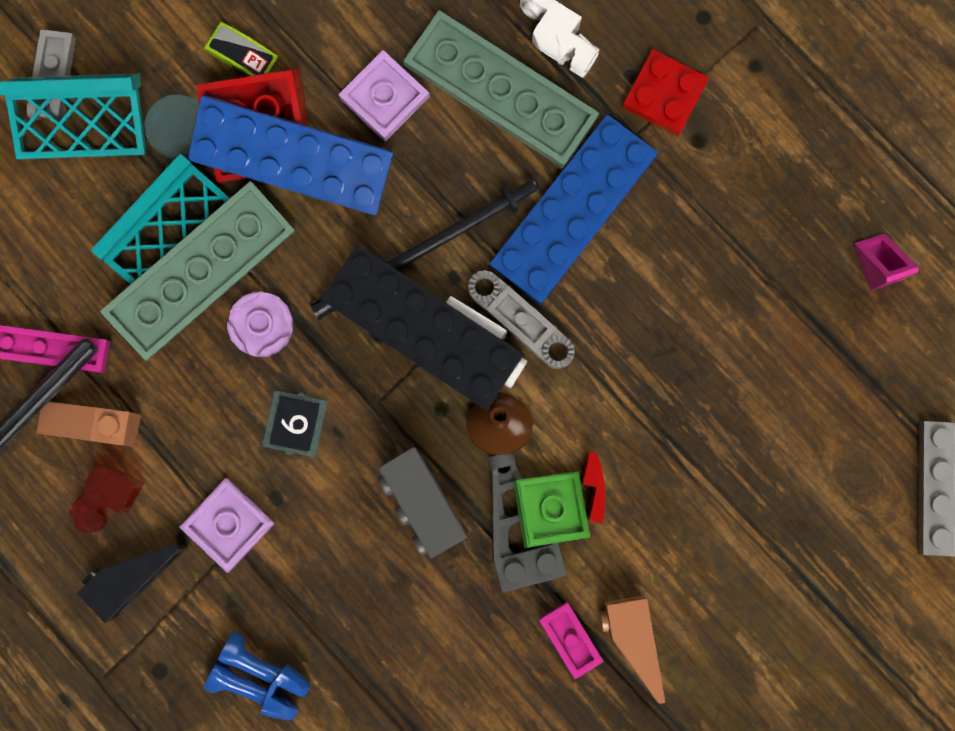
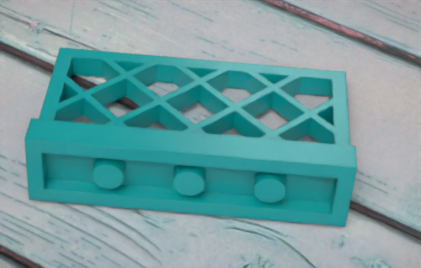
M140 74L8 78L0 81V95H5L16 159L145 155L147 149L138 90L141 87ZM130 96L132 111L126 118L111 106L117 97ZM101 97H111V98L108 100V102H106V101L103 100ZM69 98H78V99H77V101H76L75 103H73ZM85 98H93L103 107L94 119L78 107ZM37 99H46L43 104L37 101ZM53 99H60L70 108L61 120L46 108ZM16 100H27L38 109L29 121L18 113ZM106 111L121 122L112 135L97 123ZM74 112L89 124L80 136L65 124ZM41 113L57 125L48 137L33 125ZM132 117H133L134 125L129 122ZM125 126L135 134L137 147H125L116 139V136ZM92 128L107 139L101 148H93L84 140ZM60 129L75 140L69 149H61L52 141ZM28 130L43 142L37 150L25 151L23 136ZM112 143V144H113L114 146H116L117 148H107V147ZM80 144L84 149H76V147ZM46 146H49L52 150H44V149H45Z
M179 154L90 251L108 264L129 284H132L136 279L129 273H138L139 278L149 269L142 268L141 250L160 249L161 259L165 255V249L174 248L177 245L164 244L163 226L182 225L184 239L187 236V225L201 224L209 217L208 201H223L226 203L230 198L196 169L182 154ZM193 175L203 183L204 197H185L184 185ZM208 188L217 196H208ZM180 190V198H173ZM204 201L205 219L186 220L185 202ZM181 202L182 220L163 221V207L167 203ZM158 214V222H151ZM158 226L160 244L141 245L140 232L145 227ZM136 239V246H128ZM136 250L137 269H123L115 262V259L123 251Z

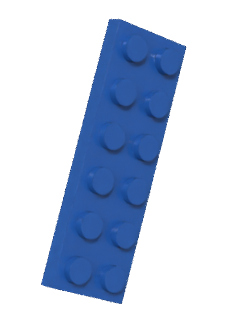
M204 95L201 96L188 160L376 216L379 211L394 151Z
M607 114L491 261L489 267L541 305L659 152Z

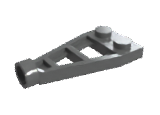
M514 453L488 457L489 466L492 470L493 559L502 593L567 576L559 543L541 545L518 553H514L509 549V528L512 524L520 522L519 514L507 517L504 514L502 495L505 491L514 489L513 481L523 478L515 465ZM510 466V470L505 474L498 471L499 468Z

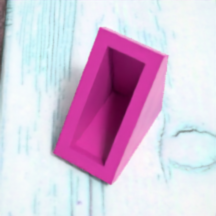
M885 233L855 243V251L870 291L902 281L918 273V266Z

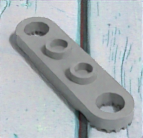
M484 270L472 275L468 284V292L470 297L547 366L553 369H562L571 363L574 358L575 349L570 339L563 335L511 287L499 279L496 274ZM487 279L493 283L494 290L490 295L481 296L476 292L475 285L479 280ZM555 343L564 345L567 349V357L561 361L553 360L548 353L549 347Z

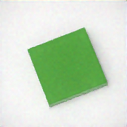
M579 471L513 481L524 548L590 537Z

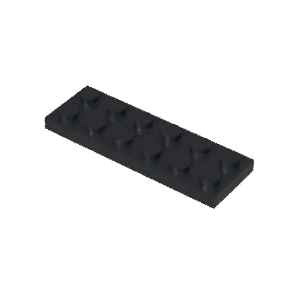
M358 244L321 298L326 304L486 411H488L524 357L523 353Z

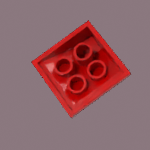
M299 68L196 85L199 103L201 96L206 95L308 126L306 102ZM214 168L217 183L246 179V177Z

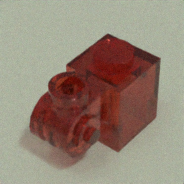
M100 464L98 468H94L88 475L85 485L88 487L83 494L85 496L83 499L78 498L73 503L69 515L74 518V524L81 532H98L107 524V516L102 510L108 507L117 513H129L145 483L111 465Z

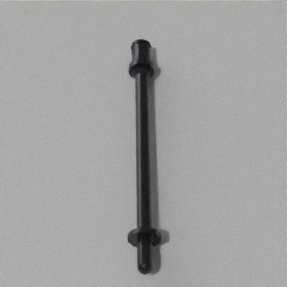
M529 180L510 192L506 186L500 188L502 196L386 263L399 271L506 208H509L513 213L518 211L516 203L536 192L539 188L538 181ZM322 296L309 302L319 321L336 311L321 300Z

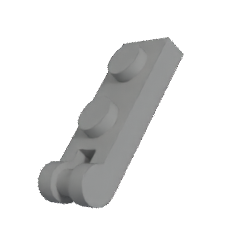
M40 29L32 77L70 76L76 37L72 33ZM37 99L38 102L43 104L44 99ZM53 99L50 105L46 107L60 120L66 114L65 103L60 99ZM28 102L27 115L31 119L38 109ZM41 113L37 120H41L43 117H47L43 113Z

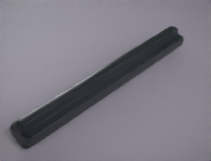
M82 339L0 423V452L98 352V347L90 339Z

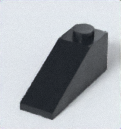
M184 543L174 544L101 570L97 568L84 578L82 583L85 586L77 595L104 623L113 621L187 547Z

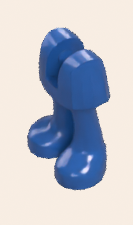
M234 630L203 689L211 693H217L221 690L236 693L261 705L262 715L284 720H294L299 707L290 700L280 696L279 693L283 688L295 695L305 697L311 684L288 664L281 669L250 654L245 649L244 636ZM225 664L241 669L270 683L269 688L266 689L235 674Z

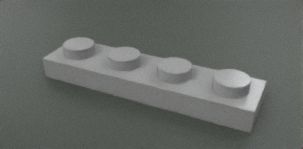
M919 422L918 554L955 556V423Z

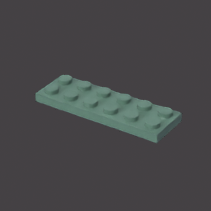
M440 10L403 61L405 67L561 168L566 166L599 116V112Z
M250 181L105 306L100 313L145 361H148L291 236L295 230Z

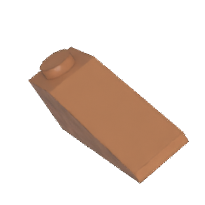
M48 402L40 410L36 433L136 447L141 415L111 409Z
M637 596L603 602L605 611L599 612L602 631H608L612 641L658 704L665 703L647 598Z

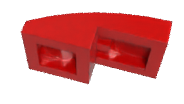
M590 451L586 454L581 478V485L593 487L587 520L603 524L605 513L604 475L597 453Z

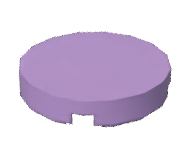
M252 292L242 296L232 306L229 322L227 321V330L231 341L242 352L254 357H267L278 353L288 344L293 333V317L289 307L278 296L263 292Z

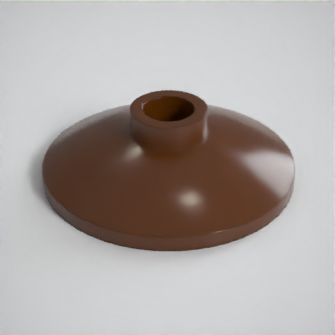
M498 395L488 411L475 404L469 411L466 426L469 438L479 449L489 454L506 455L518 451L528 442L532 434L533 421L529 410L522 402L507 395ZM504 417L506 420L498 422L494 418Z

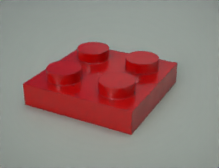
M652 49L622 108L679 136L709 77Z

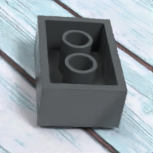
M413 447L379 467L382 475L377 479L387 496L394 494L399 503L395 510L404 525L410 523L417 535L412 537V540L421 555L428 553L432 559L467 538L468 534L417 448Z

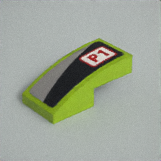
M220 22L204 47L205 51L230 68L232 66L246 76L268 73L278 58L276 54L223 22Z

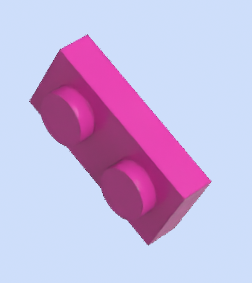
M568 602L563 603L539 618L540 623L574 679L604 662Z

